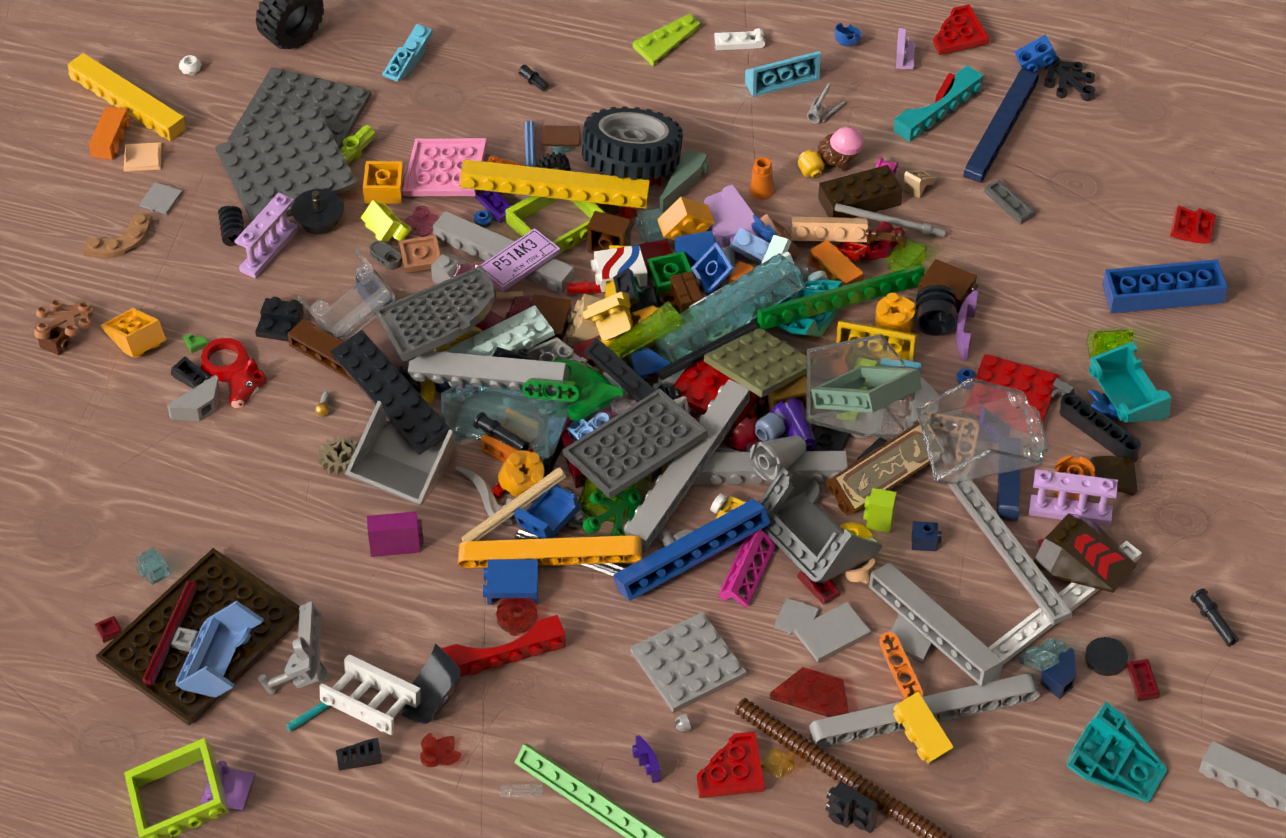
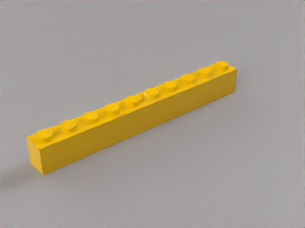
M464 159L460 176V188L646 209L650 180H631V178L626 177L622 179L617 176Z

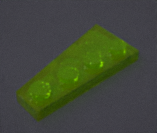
M668 301L630 331L608 345V347L617 356L622 358L682 325L684 321Z

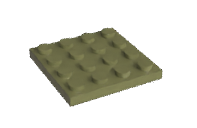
M759 328L704 355V362L761 398L815 370L817 364L808 356L803 355L793 347Z

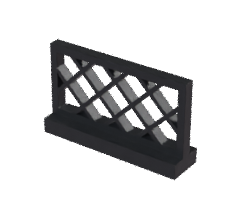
M598 337L584 351L591 360L638 402L656 391Z

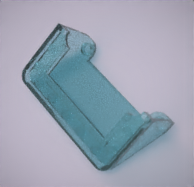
M463 383V385H455L441 393V419L453 430L455 443H460L465 438L480 440L486 432L474 428L473 422L479 413L484 412L488 418L499 421L503 428L528 441V448L534 449V452L541 459H547L555 452L568 417L567 410L573 402L528 398L524 395L522 389L518 391L511 390L509 387L495 389L489 385L475 387L471 384ZM492 437V438H494V439H496V440H498V441L504 443V442L501 441L500 439H498V438H496V437Z

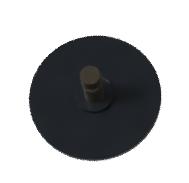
M312 189L303 192L296 197L291 206L293 218L301 224L305 231L312 234H324L334 229L344 211L342 198L337 193L327 189Z

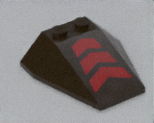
M1068 513L1045 537L1033 561L1039 570L1049 577L1114 593L1137 568V564L1096 523L1079 514Z

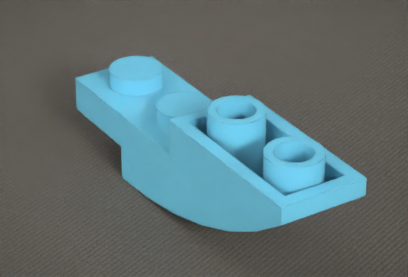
M416 24L403 47H398L382 76L397 82L404 79L425 54V46L433 35L432 29Z

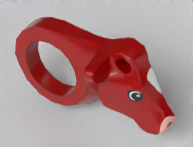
M219 338L211 341L203 349L200 369L210 377L216 375L219 381L228 383L230 391L229 404L233 408L243 407L248 399L267 383L264 372L258 369L254 359L249 358L244 346L239 341L232 338ZM218 350H232L238 355L232 364L223 367L215 366L209 362L210 356Z

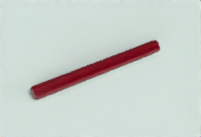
M187 581L142 678L145 685L152 686L156 681L171 648L174 635L178 627L181 626L198 589L197 582Z

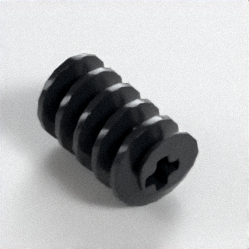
M223 206L218 209L223 243L231 247L237 245L235 240L245 230L242 210L237 206Z

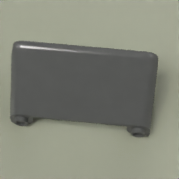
M782 467L759 502L765 507L770 522L762 530L812 581L824 583L874 558L883 546L876 539L860 537L847 529L844 531L816 503L821 496L822 488L815 479Z

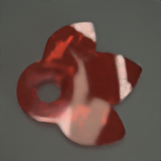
M428 733L421 741L423 751L420 754V760L426 767H436L439 764L451 765L461 757V753L454 750V736H447L437 740L433 734Z

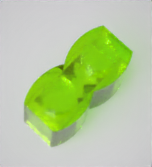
M907 237L906 247L898 244L896 250L887 257V269L895 272L920 265L926 258L927 246Z

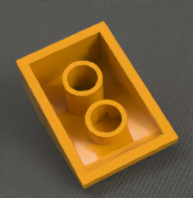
M134 308L100 325L102 330L125 354L133 358L142 356L145 351L157 348L162 342L166 341L160 321Z

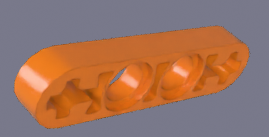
M893 632L883 633L879 640L880 649L903 699L905 700L910 697L909 689L911 687L914 694L919 692L921 697H923V690L899 638ZM889 639L890 642H893V651H891L889 644H886V640ZM899 656L903 659V662L895 665L891 662V659ZM903 674H908L912 679L904 683L900 681L899 677Z

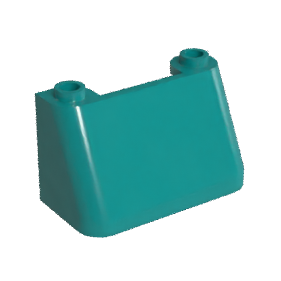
M1133 341L1090 358L1089 373L1092 378L1095 377L1115 407L1120 420L1130 423L1161 421L1169 418L1171 396L1167 390L1157 391L1142 369L1141 359L1135 357L1134 352L1138 348Z

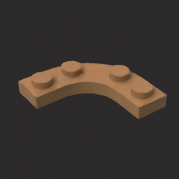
M133 213L126 232L116 238L87 237L83 249L84 256L113 258L125 255V252L132 248L137 249L148 235L152 216Z

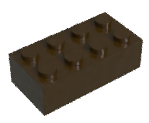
M884 165L819 183L818 199L828 217L856 218L859 216L835 211L836 203L878 212L900 206L903 189L889 165Z

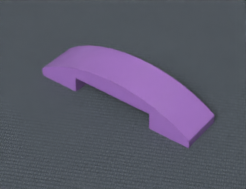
M976 290L963 302L957 321L956 344L961 358L967 361L971 334L964 333L966 317L974 318L978 297V291Z

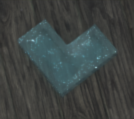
M1051 638L1045 640L1038 647L1026 649L1025 653L1019 655L1022 664L1044 671L1060 663L1058 654L1067 651L1064 642Z

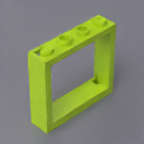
M529 196L506 209V223L522 237L531 231L522 220L559 199ZM571 200L589 218H592L594 211L605 213L595 203ZM590 220L552 241L560 248V253L588 239L587 226Z
M205 738L124 772L139 838L176 837L182 832L197 828L203 823L218 819V817L229 813L213 747ZM204 760L214 800L148 828L138 787Z

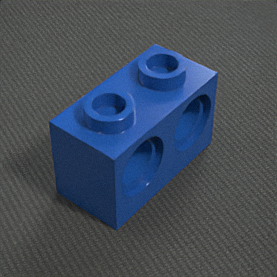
M1046 34L1014 51L1022 69L1034 73L1059 59Z

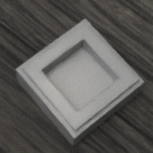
M178 627L171 642V647L190 652L199 632Z

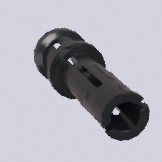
M484 412L479 413L474 419V428L483 430L489 437H496L518 451H527L529 442L503 428L499 421L488 418Z
M1202 588L1193 593L1190 600L1196 603L1200 609V614L1208 618L1226 645L1230 647V642L1232 645L1236 644L1239 638L1218 612V605L1207 595L1208 591Z

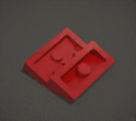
M1178 205L1175 210L1170 236L1194 243H1210L1216 214L1201 208L1194 212Z

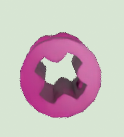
M880 157L875 168L889 165L895 176L898 163H890Z

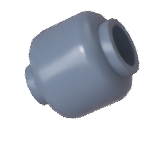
M775 413L764 415L755 424V433L762 441L777 439L785 432L783 418Z

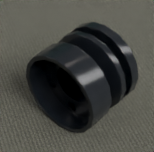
M939 284L929 285L917 293L916 319L917 327L921 332L927 335L941 336L950 333L956 328V294L951 288Z

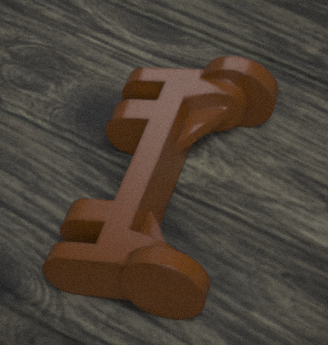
M870 229L866 230L867 245L871 246L875 240L894 241L901 244L902 247H906L907 238L904 236L903 231L897 233L892 230L891 233L878 232L873 229V232Z

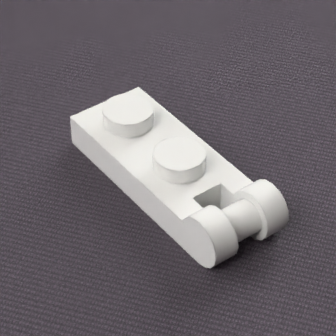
M758 28L747 32L714 33L715 49L763 48L765 46L764 31Z

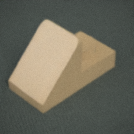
M922 170L906 171L904 174L905 191L920 198L926 185H934L936 177Z

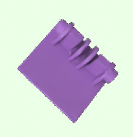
M220 760L217 766L228 808L243 811L255 773L229 769L226 766L227 763ZM209 780L200 802L201 804L214 800Z

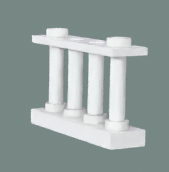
M350 654L344 659L345 674L332 688L324 684L320 685V701L390 735L394 733V717L405 704L416 708L421 703L419 687ZM351 679L362 682L350 697L340 692ZM370 687L379 690L380 692L368 705L358 701ZM387 696L398 699L386 714L376 710Z

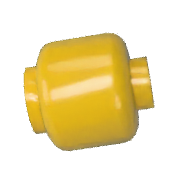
M812 150L803 152L797 162L802 174L807 178L812 177L814 179L819 177L825 167L819 153Z

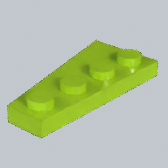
M689 13L633 41V48L654 67L658 64L659 59H664L671 49H676L682 40H687L699 30L700 22Z

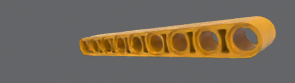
M638 536L467 541L459 544L458 565L463 568H488V560L538 559V566L631 563L642 559V539Z

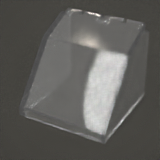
M882 334L807 349V421L809 423L863 437H895L907 429V419H899L907 417V396L875 412L818 409L814 405L811 389L858 366L905 368L903 367L905 366L904 361ZM863 386V387H861V388H859V389H861V390H871V389H873V388H875V387H874V386Z

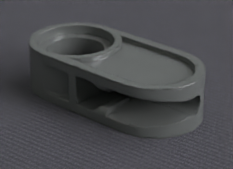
M383 241L371 243L369 247L370 255L374 260L392 270L401 266L402 258L397 250ZM397 258V261L389 262L388 259Z

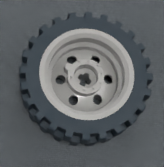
M622 106V108L610 107L609 110L601 109L599 113L594 112L591 116H588L584 122L581 153L584 161L588 162L590 167H596L597 171L606 172V175H616L622 179L627 177L631 178V180H636V178L649 180L650 177L656 179L660 178L661 175H669L670 171L674 172L679 165L683 130L676 121H672L671 117H665L663 113H655L650 109L642 110L640 107L628 108L627 106Z

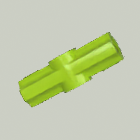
M365 125L354 136L344 139L343 147L340 151L347 164L352 160L361 158L362 150L376 137V132L370 126Z

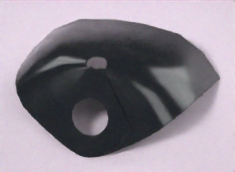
M435 644L423 669L412 683L420 688L421 703L416 708L405 704L398 712V714L422 724L429 723L448 703L461 675L456 663L437 644Z

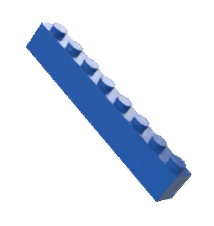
M751 499L614 574L613 577L619 593L631 601L766 527L770 522L765 507L756 500Z

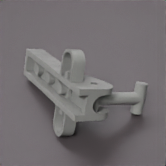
M312 601L299 607L298 638L293 640L295 652L291 655L285 667V673L268 679L265 674L260 675L258 678L270 695L276 692L274 686L292 679L293 684L297 688L314 682L323 683L329 680L328 671L320 660L322 614Z

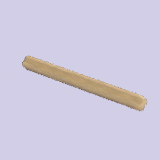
M560 467L555 469L461 537L462 541H477L514 515L518 508L522 509L564 479L566 475Z

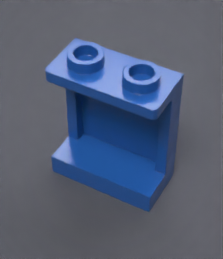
M555 484L544 492L526 512L518 508L514 516L518 525L541 539H550L580 510L577 502L578 498L573 492H567L558 484Z
M538 559L488 560V568H484V580H487V585H483V597H487V604L492 605V598H529V605H538Z

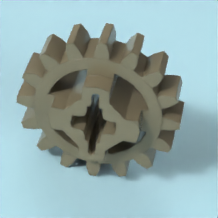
M334 436V441L327 439V445L321 444V450H318L319 464L322 465L323 470L328 469L329 474L336 471L338 476L340 472L345 474L358 445L357 441L352 442L351 437L345 440L344 436H341V439H337Z

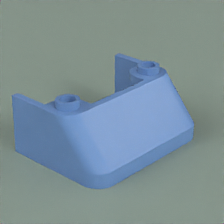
M238 601L210 616L199 630L176 680V686L185 691L210 697L222 696L226 691L232 689L235 684L223 676L236 647L241 644L245 645L251 637V629L261 624L264 619Z

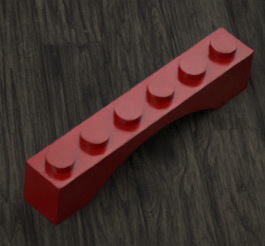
M558 615L538 620L523 636L501 646L473 648L454 644L441 649L456 663L460 669V677L477 674L490 668H498L511 662H518L528 657H536L549 651H557L566 647V634Z

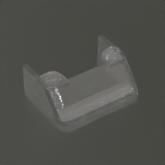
M358 249L354 251L363 264L357 268L355 274L360 282L331 306L323 300L316 301L309 306L300 295L297 297L324 331L343 341L352 337L377 317L374 310L391 304L395 300L393 291Z

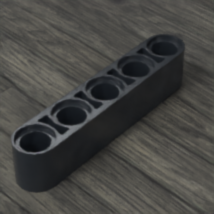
M1066 393L1062 396L1059 412L1063 418L1115 456L1134 459V463L1137 462L1141 442L1136 437L1093 408L1078 395Z

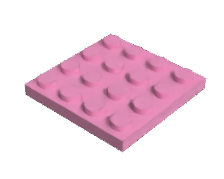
M487 138L415 139L402 190L403 196H476V189L460 188L461 169L464 159L484 161L488 145Z

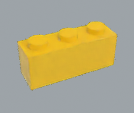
M919 692L893 707V715L899 724L902 723L905 727V734L909 741L914 742L917 746V753L921 760L929 764L953 748V745Z

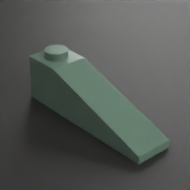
M686 149L660 197V212L667 210L698 183L704 173L708 172L707 154Z

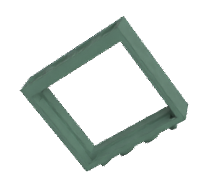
M858 366L811 389L815 408L875 412L921 389L922 385L918 369ZM863 386H874V387H875V388H873V389H871V390H861V389H859V388H861V387H863Z

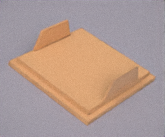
M162 142L125 144L124 172L161 170Z

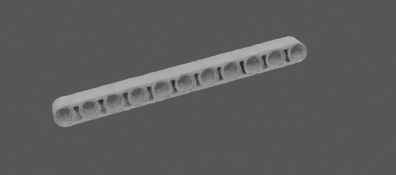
M1023 674L992 681L982 687L978 684L922 698L939 723L1029 703L1039 698L1040 693L1031 674ZM900 702L816 720L809 726L814 744L818 745L819 748H827L904 731L906 729L903 724H899L893 715V707Z

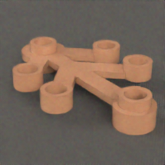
M57 299L52 300L50 303L52 311H49L45 306L37 307V317L56 318L48 323L39 322L35 326L34 336L39 339L49 338L51 329L65 322V334L75 336L77 333V326L74 324L75 317L80 318L79 328L89 329L91 323L89 317L94 309L88 302L82 301L75 305L62 304V301Z

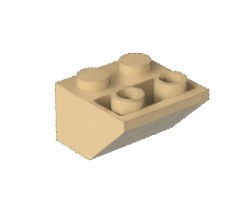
M584 294L582 299L576 302L575 310L569 313L567 321L569 323L566 332L568 346H575L600 335L596 322L585 320L582 312L588 310L587 306L603 299Z

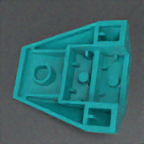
M826 279L792 283L799 289V294L796 298L774 293L771 289L763 308L841 287L843 284L842 281ZM839 309L777 327L790 333L821 337L839 312Z
M1108 702L1101 706L1086 725L1069 753L1066 767L1084 780L1146 803L1150 801L1168 770L1125 715Z

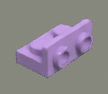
M899 28L896 69L913 70L915 43L908 42L909 36H905L906 29Z

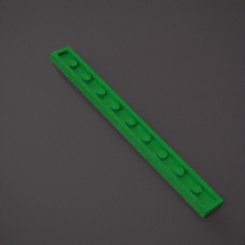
M922 265L913 266L758 309V328L768 329L882 297L889 293L917 287L924 276L925 267Z

